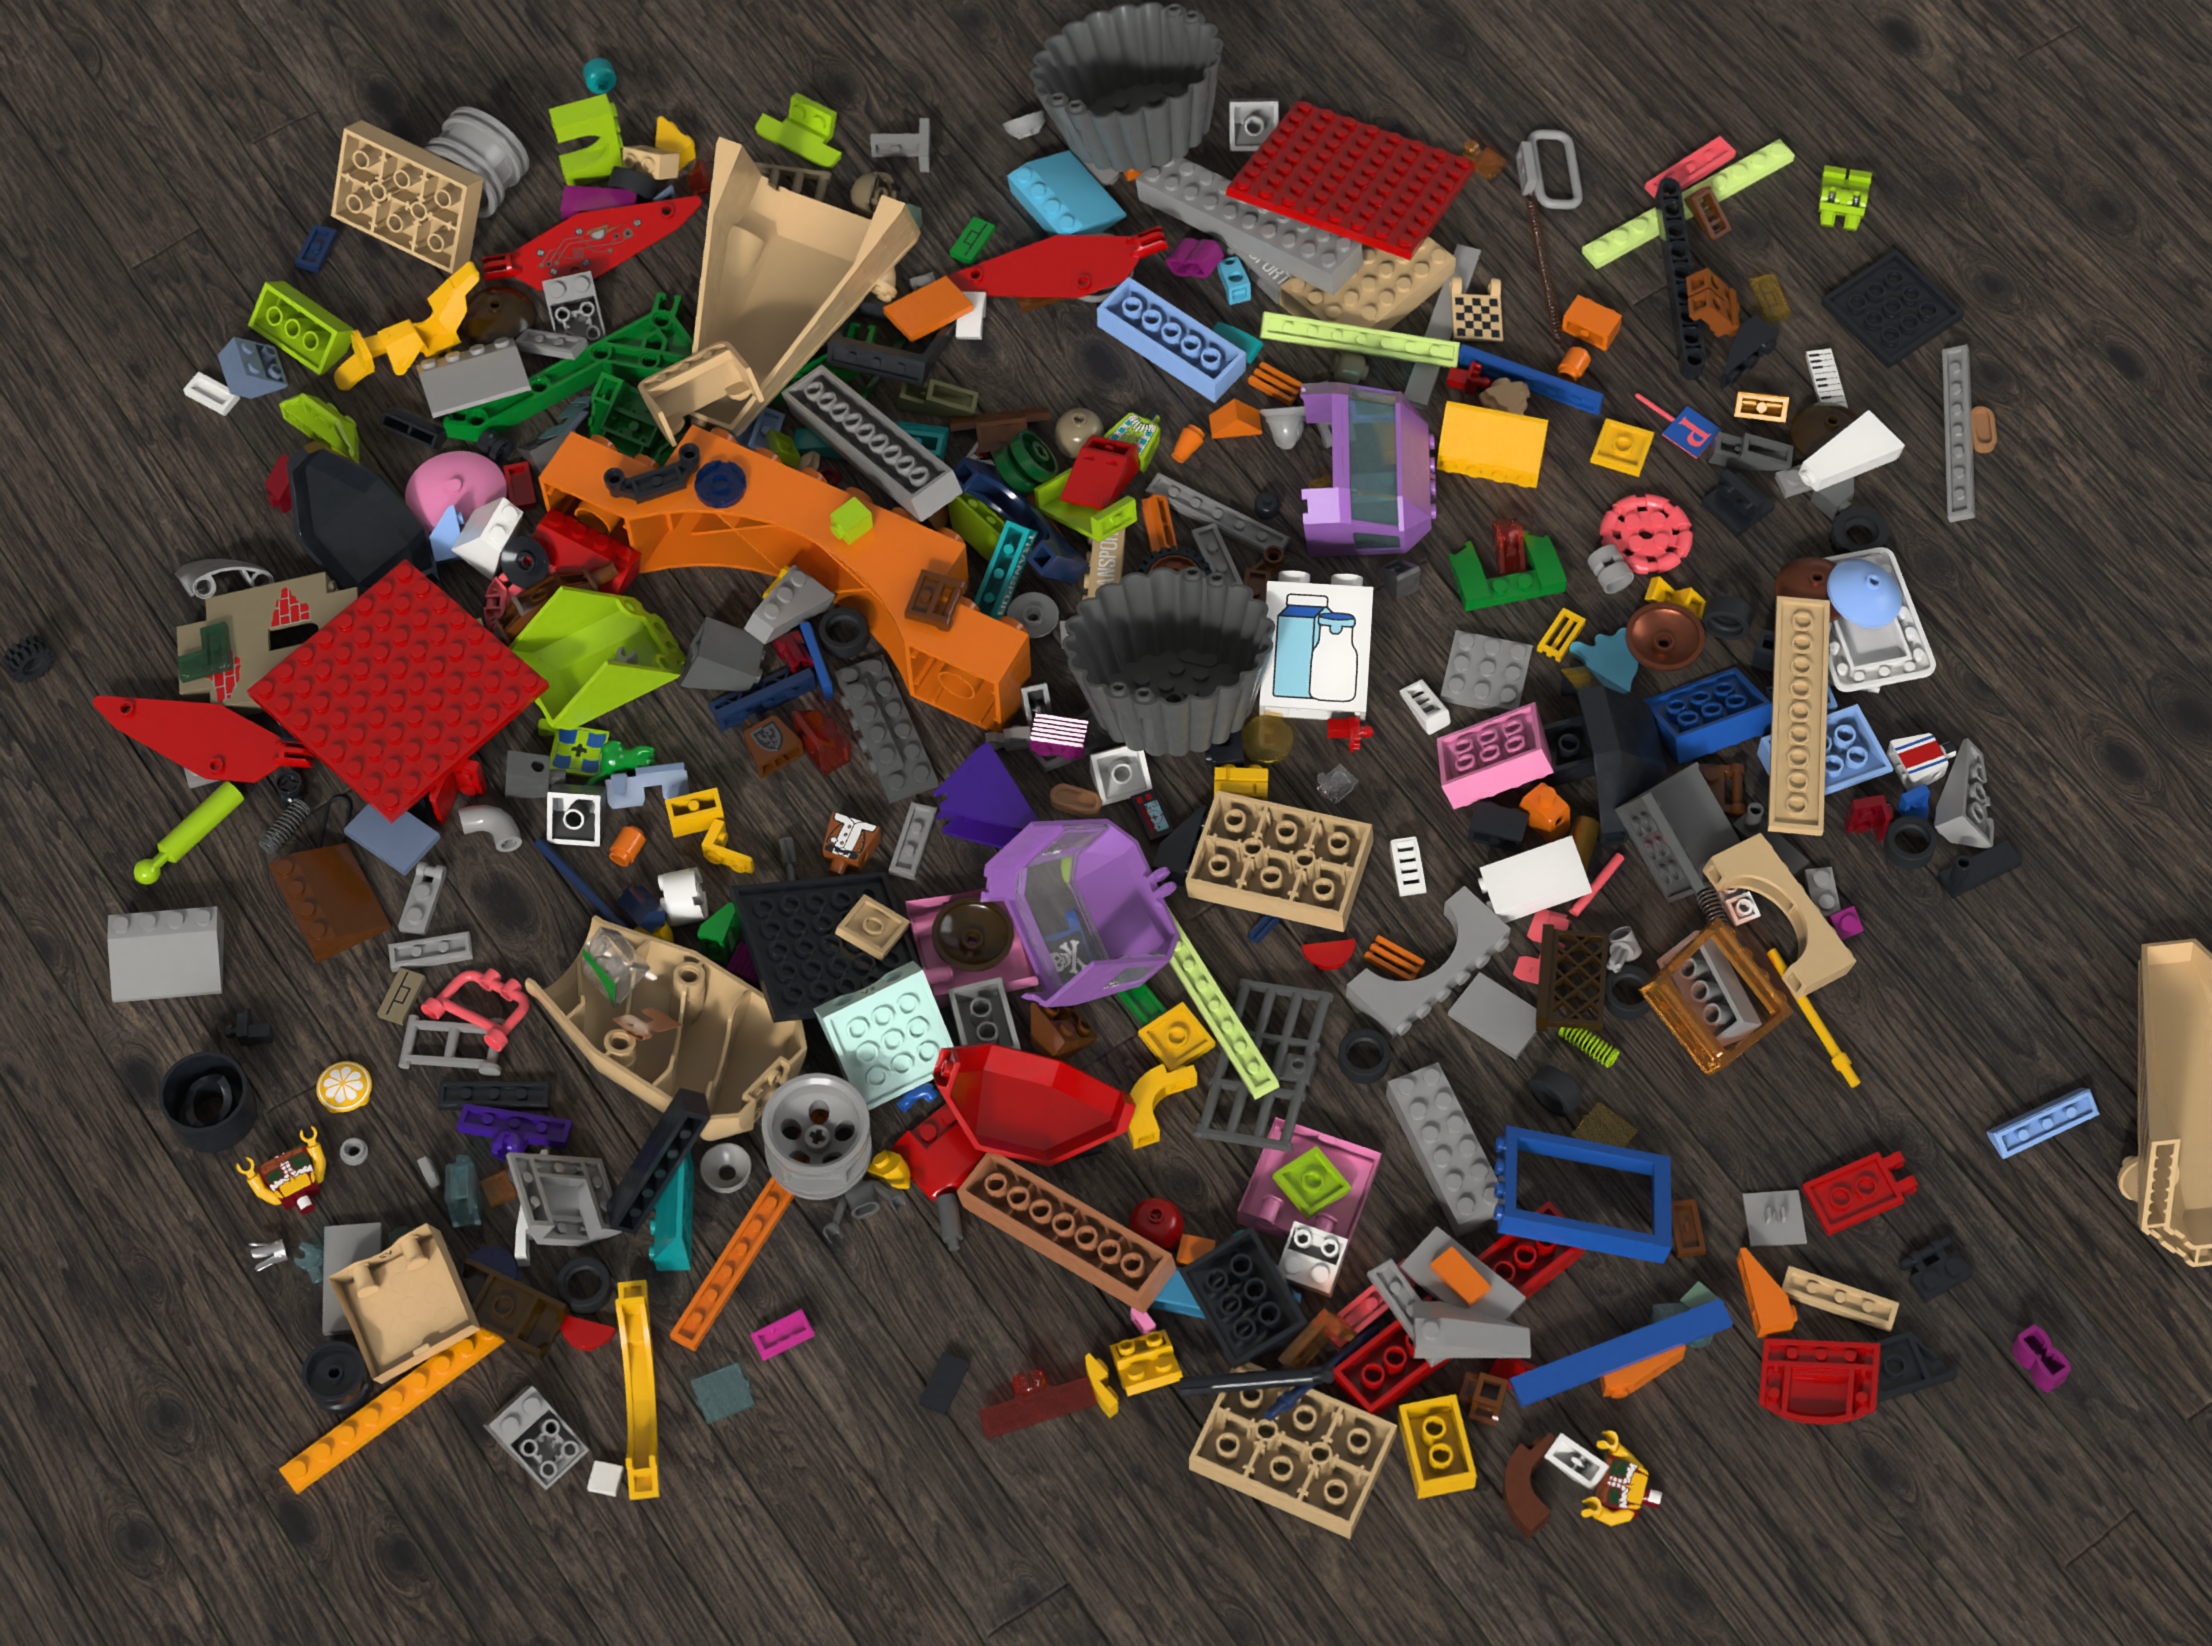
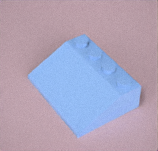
M1858 704L1827 715L1825 795L1893 771L1891 763ZM1771 735L1761 738L1757 755L1768 775L1770 772Z

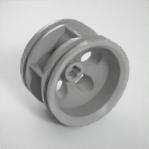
M811 1073L788 1080L777 1088L768 1099L762 1115L765 1155L770 1173L782 1188L801 1198L823 1200L846 1193L863 1178L872 1156L870 1118L866 1102L854 1086L830 1074ZM818 1109L827 1111L829 1113L827 1121L822 1125L814 1124L810 1119L813 1111ZM794 1126L801 1130L802 1135L797 1140H790L782 1132L785 1128ZM842 1128H849L854 1131L852 1137L846 1141H838L835 1138V1134ZM802 1155L807 1157L810 1162L805 1164L793 1158ZM829 1157H838V1159L834 1161L824 1163V1161Z

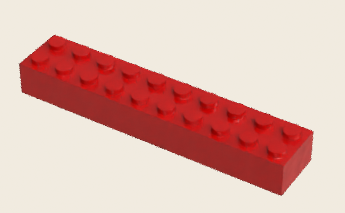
M1550 1201L1535 1211L1536 1213L1565 1218ZM1506 1234L1476 1258L1526 1297V1301L1581 1258L1585 1253V1249ZM1430 1294L1422 1299V1302L1438 1301ZM1397 1319L1335 1367V1380L1332 1384L1351 1406L1379 1417L1453 1358H1446L1432 1368L1425 1358H1414L1413 1341Z

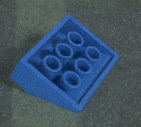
M1736 667L1643 700L1651 707L1660 740L1667 752L1678 764L1690 762L1700 756L1712 754L1722 748L1737 745L1742 741L1762 736L1764 733L1771 731L1772 703Z

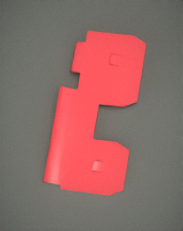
M1547 909L1535 912L1527 937L1532 941L1542 943L1543 924H1554V930H1567L1570 920L1566 919L1567 915ZM1559 942V945L1565 949L1566 945ZM1529 956L1519 957L1513 975L1520 980L1538 984L1540 956L1539 959Z

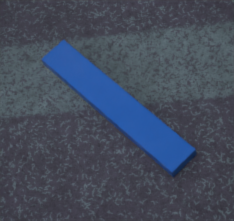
M1462 344L1459 350L1458 366L1469 369L1471 362L1476 361L1477 364L1482 365L1481 374L1494 379L1509 378L1511 383L1522 381L1528 384L1530 392L1595 415H1599L1602 409L1604 397L1602 393Z

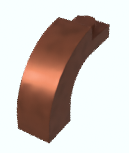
M1551 1432L1544 1438L1541 1436L1536 1438L1529 1446V1450L1521 1443L1511 1455L1504 1476L1502 1493L1506 1512L1514 1526L1528 1540L1549 1521L1551 1510L1537 1498L1530 1484L1531 1474L1546 1460L1544 1456L1557 1439Z

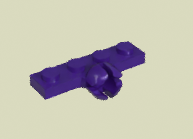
M466 1103L463 1105L457 1123L458 1132L493 1138L491 1152L495 1158L503 1162L506 1160L508 1151L524 1153L525 1148L529 1144L566 1149L573 1129V1122L569 1119Z

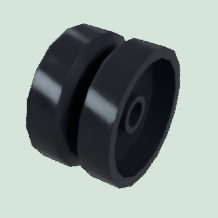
M330 1341L321 1344L309 1353L303 1363L301 1377L305 1389L319 1408L330 1414H345L355 1411L365 1403L371 1393L373 1380L366 1362L357 1349L346 1342Z

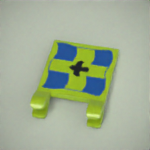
M544 718L538 721L539 735H555L550 754V769L566 770L567 775L591 778L600 773L601 747L604 743L608 742L610 731L576 727L572 730L555 729Z

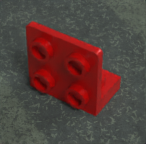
M466 759L430 791L429 800L432 803L434 814H436L440 825H445L459 790L469 796H485L488 787L480 762Z

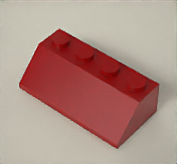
M553 507L538 523L532 536L533 539L537 540L544 547L549 558V564L554 566L556 571L582 572L580 567L584 566L587 572L593 573L612 561L620 576L600 586L599 592L622 595L639 574L642 553ZM527 557V562L531 563L530 558Z

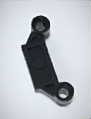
M686 443L679 448L680 460L678 462L630 478H625L624 472L619 468L608 469L603 476L605 486L612 497H625L636 500L637 505L686 489V482L700 467L699 461L701 457L699 448L693 443Z

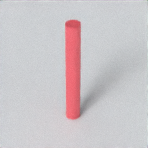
M1615 853L1590 884L1592 893L1581 896L1569 910L1571 915L1578 917L1624 861V857L1621 854Z

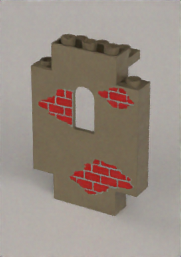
M321 572L207 598L206 621L177 627L180 695L186 702L221 704L243 717L266 712L249 697L247 690L302 645L299 644L271 651L270 631L306 623H314L318 625L320 630L362 595L357 587L338 591L335 581H331L326 572Z

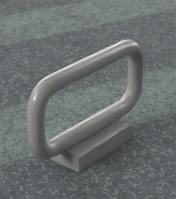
M1541 129L1530 133L1527 141H1521L1516 154L1522 195L1532 196L1535 190L1537 200L1547 208H1576L1582 202L1583 192L1572 138L1567 133L1559 130ZM1537 140H1559L1564 144L1573 192L1572 199H1551L1546 196L1536 144Z

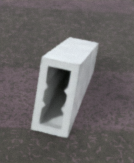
M1868 410L1805 460L1798 474L1807 486H1811L1815 491H1819L1896 460L1905 445Z

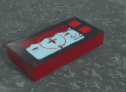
M1155 788L1130 797L1131 804L1150 844L1164 840L1174 831Z

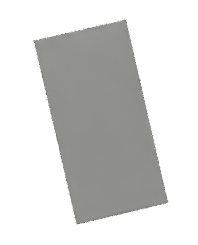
M381 1222L324 1226L322 1323L324 1336L354 1333L328 1277L355 1262L366 1260L382 1253Z
M1438 1226L1400 1265V1270L1438 1301L1507 1321L1526 1299L1523 1294ZM1451 1246L1491 1286L1490 1292L1470 1308L1430 1268V1264Z

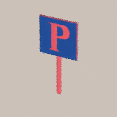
M1639 393L1635 395L1637 399L1672 422L1662 435L1696 459L1709 446L1716 433L1722 431V429L1688 406L1675 419Z

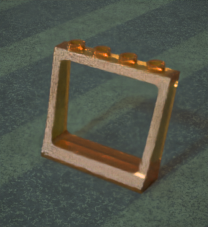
M1719 917L1708 923L1679 953L1639 989L1707 1077L1725 1068L1794 1013L1786 1003V995L1782 991L1776 990L1770 983L1769 973L1755 964L1752 960V952L1740 945L1735 938L1736 933L1734 929L1725 925ZM1709 938L1715 942L1770 1012V1018L1728 1051L1723 1048L1671 982V976Z

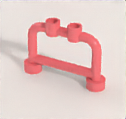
M489 968L485 974L475 970L460 973L435 999L429 997L421 1005V1009L428 1018L437 1021L446 1010L487 1030L484 1041L493 1050L501 1051L508 1043L506 1036L528 1012L530 1001L528 996L521 992L522 986L517 980L510 978L506 983L500 982V974L496 970ZM475 981L486 991L494 990L500 993L507 1001H517L519 1006L500 1025L449 999L464 983Z

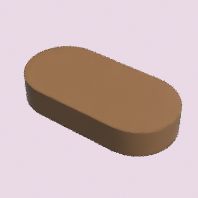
M1977 406L1971 409L1973 449L1979 453H1989L1995 448L1997 442L1994 414L1987 407Z
M1065 783L1054 786L1050 792V802L1056 810L1087 819L1096 817L1102 810V800L1096 792Z

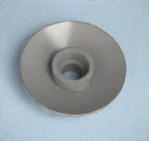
M1030 592L1018 596L1011 602L1007 610V616L1019 621L1026 628L1029 638H1039L1049 634L1056 627L1059 620V610L1056 603L1049 596ZM1031 618L1037 619L1036 621H1030Z

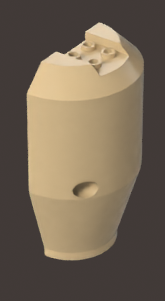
M596 915L592 918L589 934L580 953L568 970L554 984L546 989H542L531 978L525 980L527 992L541 1002L597 1071L662 1113L665 1112L679 1088L706 1094L711 1118L701 1132L700 1137L707 1141H715L753 1130L754 1123L763 1115L768 1099L782 1084L798 1076L806 1056L807 1045L802 1020L773 1023L762 992L697 951L604 921ZM583 948L616 984L614 1008L610 1004L609 995L600 978L583 957ZM652 1007L680 1024L685 1023V1025L663 1032L650 1031L652 1034L651 1038L639 1040L626 1034L627 1029L617 1024L613 1018L630 1014L645 1023L654 1020L644 1015L641 1010Z

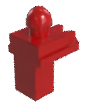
M1472 361L1469 371L1451 367L1446 386L1465 390V394L1475 395L1477 387L1487 389L1492 385V382L1488 377H1480L1482 365Z
M1360 717L1328 719L1327 737L1348 738L1349 753H1353L1354 750H1360L1361 737L1369 738L1374 734L1371 726H1360Z

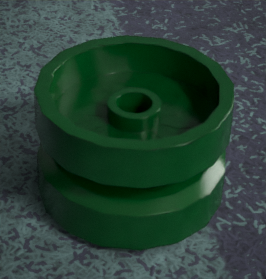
M1026 429L1018 432L1012 437L1010 443H1005L994 453L995 465L1003 479L1015 491L1024 496L1032 495L1036 487L1052 479L1058 472L1057 461L1049 447L1040 437Z

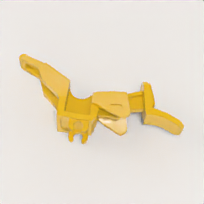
M472 261L467 262L427 299L433 312L425 321L412 323L408 319L377 332V335L362 338L358 329L354 330L351 334V341L355 354L336 370L334 380L340 390L349 391L362 378L375 372L373 358L387 353L396 375L405 374L419 352L424 353L426 358L433 357L435 360L439 359L438 354L444 351L447 354L450 353L452 347L461 343L456 331L467 312L465 295L480 279L479 272Z

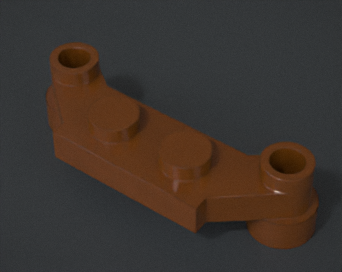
M1268 546L1263 552V559L1252 568L1246 567L1243 585L1253 590V599H1259L1266 603L1267 581H1271V576L1280 572L1284 561V552L1279 546Z

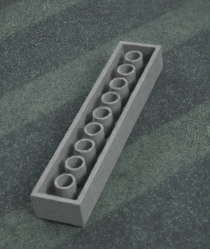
M1183 157L1172 158V161L1164 166L1152 165L1151 168L1144 170L1136 178L1140 201L1221 241L1225 240L1236 248L1332 295H1335L1364 264L1361 243L1226 196L1227 186L1231 183V180Z
M822 364L781 392L792 416L920 522L931 517L935 512L963 493L954 471Z

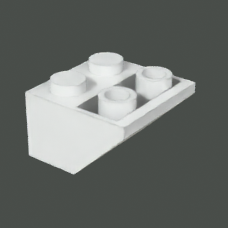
M1294 1221L1278 1267L1287 1283L1331 1298L1341 1271L1348 1239Z

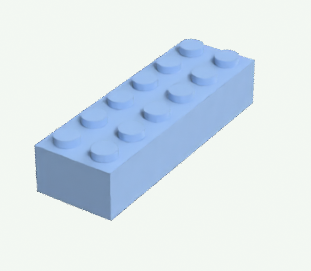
M1127 277L1097 308L1098 327L1214 403L1246 371V352L1130 277Z

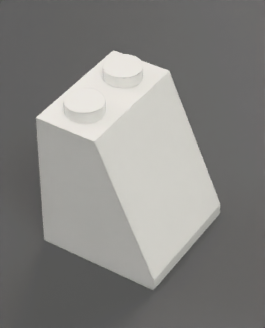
M505 497L475 509L451 550L488 579L493 580L501 567V555L505 545L510 540L517 538L523 511Z

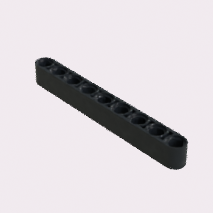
M1668 177L1659 182L1655 195V208L1679 370L1684 378L1695 380L1702 374L1706 362V352L1701 319L1694 321L1689 317V296L1687 294L1686 277L1694 274L1681 187L1677 180Z

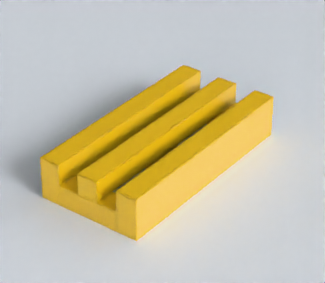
M1563 608L1538 644L1537 651L1540 653L1544 651L1546 656L1550 658L1554 656L1556 657L1555 660L1560 662L1585 626L1586 619ZM1565 617L1569 618L1551 647L1547 644ZM1574 622H1577L1576 626L1574 627V629L1572 630V632L1570 633V635L1568 636L1560 650H1556L1562 642V640L1564 639V637L1566 636V634L1568 633V631L1570 630V628L1572 627V625L1574 624Z

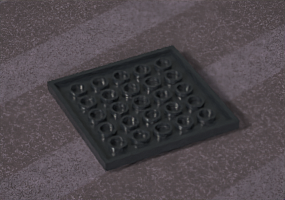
M886 872L731 886L729 894L773 1023L818 1018L814 1008L841 995L864 989L877 982L885 974L909 962L914 961L920 967L907 930L882 961L835 934L838 925L864 894L901 915Z

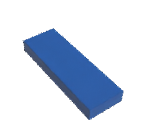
M809 622L800 624L801 636L806 650L813 661V671L824 701L833 699L832 682L811 624Z

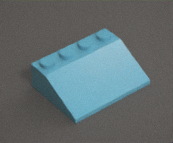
M1070 150L1027 162L1007 175L1011 193L1050 237L1055 235L1085 236L1093 233H1102L1126 217V213Z

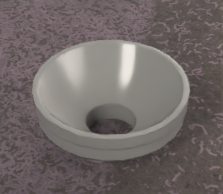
M1045 110L1003 123V127L1008 134L1017 137L1018 140L1040 133L1046 121Z
M722 1143L711 1147L704 1154L700 1163L701 1176L709 1188L720 1193H730L741 1189L751 1175L752 1165L748 1153L742 1147L732 1143ZM732 1168L736 1171V1174L731 1180H723L719 1177L721 1170Z

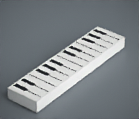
M1831 348L1807 351L1805 357L1818 402H1832L1848 408Z

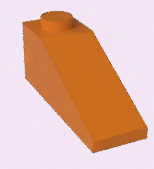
M1740 1248L1736 1260L1757 1338L1791 1333L1794 1322H1797L1795 1306L1790 1305L1787 1294L1746 1248Z
M1680 1346L1600 1377L1603 1397L1611 1396V1398L1619 1399L1633 1393L1681 1361L1684 1357L1686 1346Z

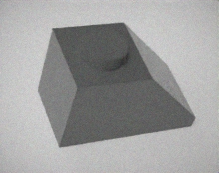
M1854 477L1819 491L1813 490L1810 502L1831 520H1834L1841 511H1845L1853 506Z

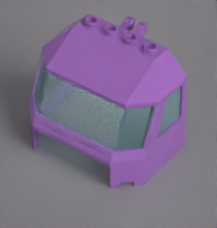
M1340 382L1301 384L1300 398H1303L1306 422H1332L1333 488L1301 489L1302 500L1307 499L1308 512H1303L1308 557L1407 553L1432 529L1431 519H1436V504H1431V500L1436 499V475L1433 474L1435 473V457H1430V450L1435 449L1434 434H1429L1427 422L1401 391H1390Z

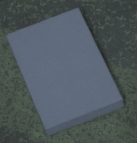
M369 804L344 828V833L404 876L441 838L438 832L407 811L390 824Z

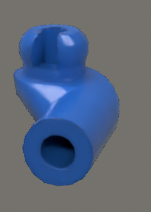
M926 1082L906 1092L896 1105L902 1111L907 1112L920 1098L924 1097L927 1102H932L938 1096V1091L933 1088V1084Z

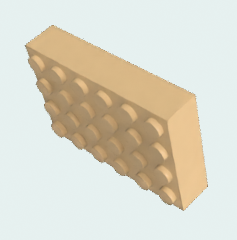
M360 120L345 127L343 131L331 216L454 274L470 261L484 178Z
M1430 237L1426 238L1411 261L1361 243L1364 264L1335 295L1292 276L1280 286V305L1296 317L1388 331L1443 286L1444 281L1455 273L1456 258Z
M1217 790L1185 880L1188 897L1344 932L1374 841L1372 824Z
M1249 1362L1235 1369L1232 1366L1229 1373L1267 1369ZM1294 1387L1219 1393L1189 1457V1470L1350 1539L1394 1442L1397 1425L1313 1389L1299 1398L1296 1406L1288 1412L1283 1411L1272 1421H1268L1264 1417V1412L1276 1403L1278 1396L1285 1391H1291Z

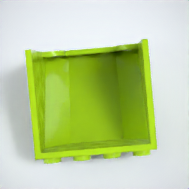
M561 586L508 646L510 650L549 683L550 688L538 697L535 702L541 708L547 723L552 728L572 730L677 679L682 672L681 666L686 660V656L680 650L678 643L668 630L663 619L655 613L650 614L645 611L642 603L634 597ZM620 647H624L626 656L633 649L636 650L638 660L635 664L608 660L617 659L616 652Z

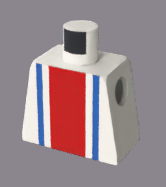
M1927 733L1890 741L1886 755L1908 792L1923 784L1927 786L1943 777L1948 767L1947 759L1956 756V749L1952 742L1939 745L1933 734Z

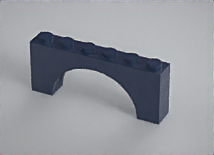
M963 456L953 469L962 491L984 502L1006 520L1037 531L1038 533L1032 546L1033 551L1026 558L1027 561L1044 577L1074 584L1089 566V563L1024 495L1015 491L1003 479L995 465Z

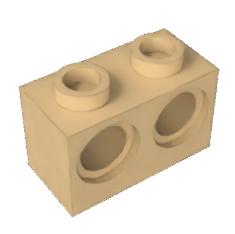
M644 145L623 147L622 167L658 180L678 178L680 153Z

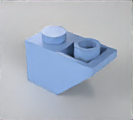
M454 505L448 506L429 537L437 565L462 560L461 557L451 550L461 533L460 527L465 526L461 511L456 512Z

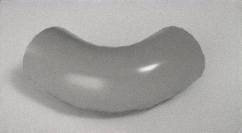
M475 805L458 809L464 835L477 831L489 832L493 836L496 849L501 852H510L521 846L522 839L512 816L501 808L490 805Z

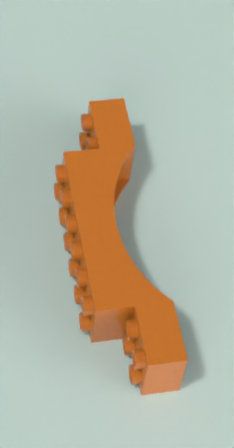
M692 424L664 465L667 466L680 460L678 451L682 445L686 443L697 445L701 457L699 461L700 467L686 482L687 488L638 505L636 500L625 497H612L605 486L604 473L608 469L619 468L624 472L625 478H630L658 469L660 466L646 455L637 454L633 459L617 452L614 444L600 435L594 434L588 439L571 431L538 477L547 513L553 507L642 553L640 574L668 568L712 566L752 570L778 577L785 565L790 568L796 565L836 595L832 601L839 607H851L858 610L866 618L869 632L887 651L899 670L910 696L987 731L1004 733L1003 729H1007L1022 706L1020 687L1032 685L1029 634H1027L1026 628L1019 621L1008 616H1002L999 620L982 614L979 607L970 600L966 544L960 535L944 527L934 531L922 526L911 513L903 508L894 507L891 511L873 504L871 498L857 488L848 487L843 491L831 486L822 474L812 468L803 467L800 471L784 465L774 452L766 448L759 447L754 452L740 446L736 439L723 429L713 428L709 432ZM855 496L872 513L873 528L848 545L842 538L838 539L830 529L832 526L830 514ZM922 569L963 580L968 585L965 594L961 595L951 619L953 624L948 632L941 631L936 626L905 618L904 612ZM944 589L935 614L942 615L951 593L950 589Z

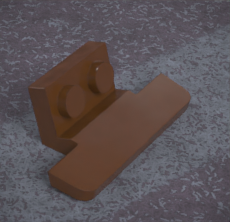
M1037 407L952 418L950 420L951 431L976 429L979 454L993 453L1005 443H1010L1012 437L1021 430H1028L1027 422L1050 420V414L1047 408Z

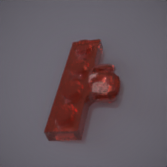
M1030 1369L1029 1377L1032 1386L1029 1387L1024 1371L1015 1375L1012 1379V1386L1015 1392L1014 1399L978 1410L986 1440L1097 1406L1089 1376L1059 1386H1050L1042 1369Z

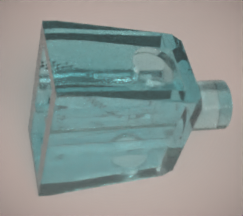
M467 1155L456 1156L453 1164L445 1166V1201L453 1227L481 1224L480 1182L475 1164L471 1162V1158Z

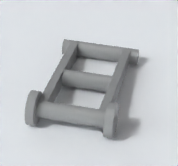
M409 1015L398 1065L400 1068L408 1069L410 1064L476 1068L485 1076H500L502 1068L497 1065L499 1051H495L490 1047L486 1060L455 1058L460 1032L486 1034L487 1030L472 1023L419 1020L420 1017L417 1015ZM502 1018L490 1019L500 1025L506 1021ZM417 1030L449 1032L444 1057L412 1055Z

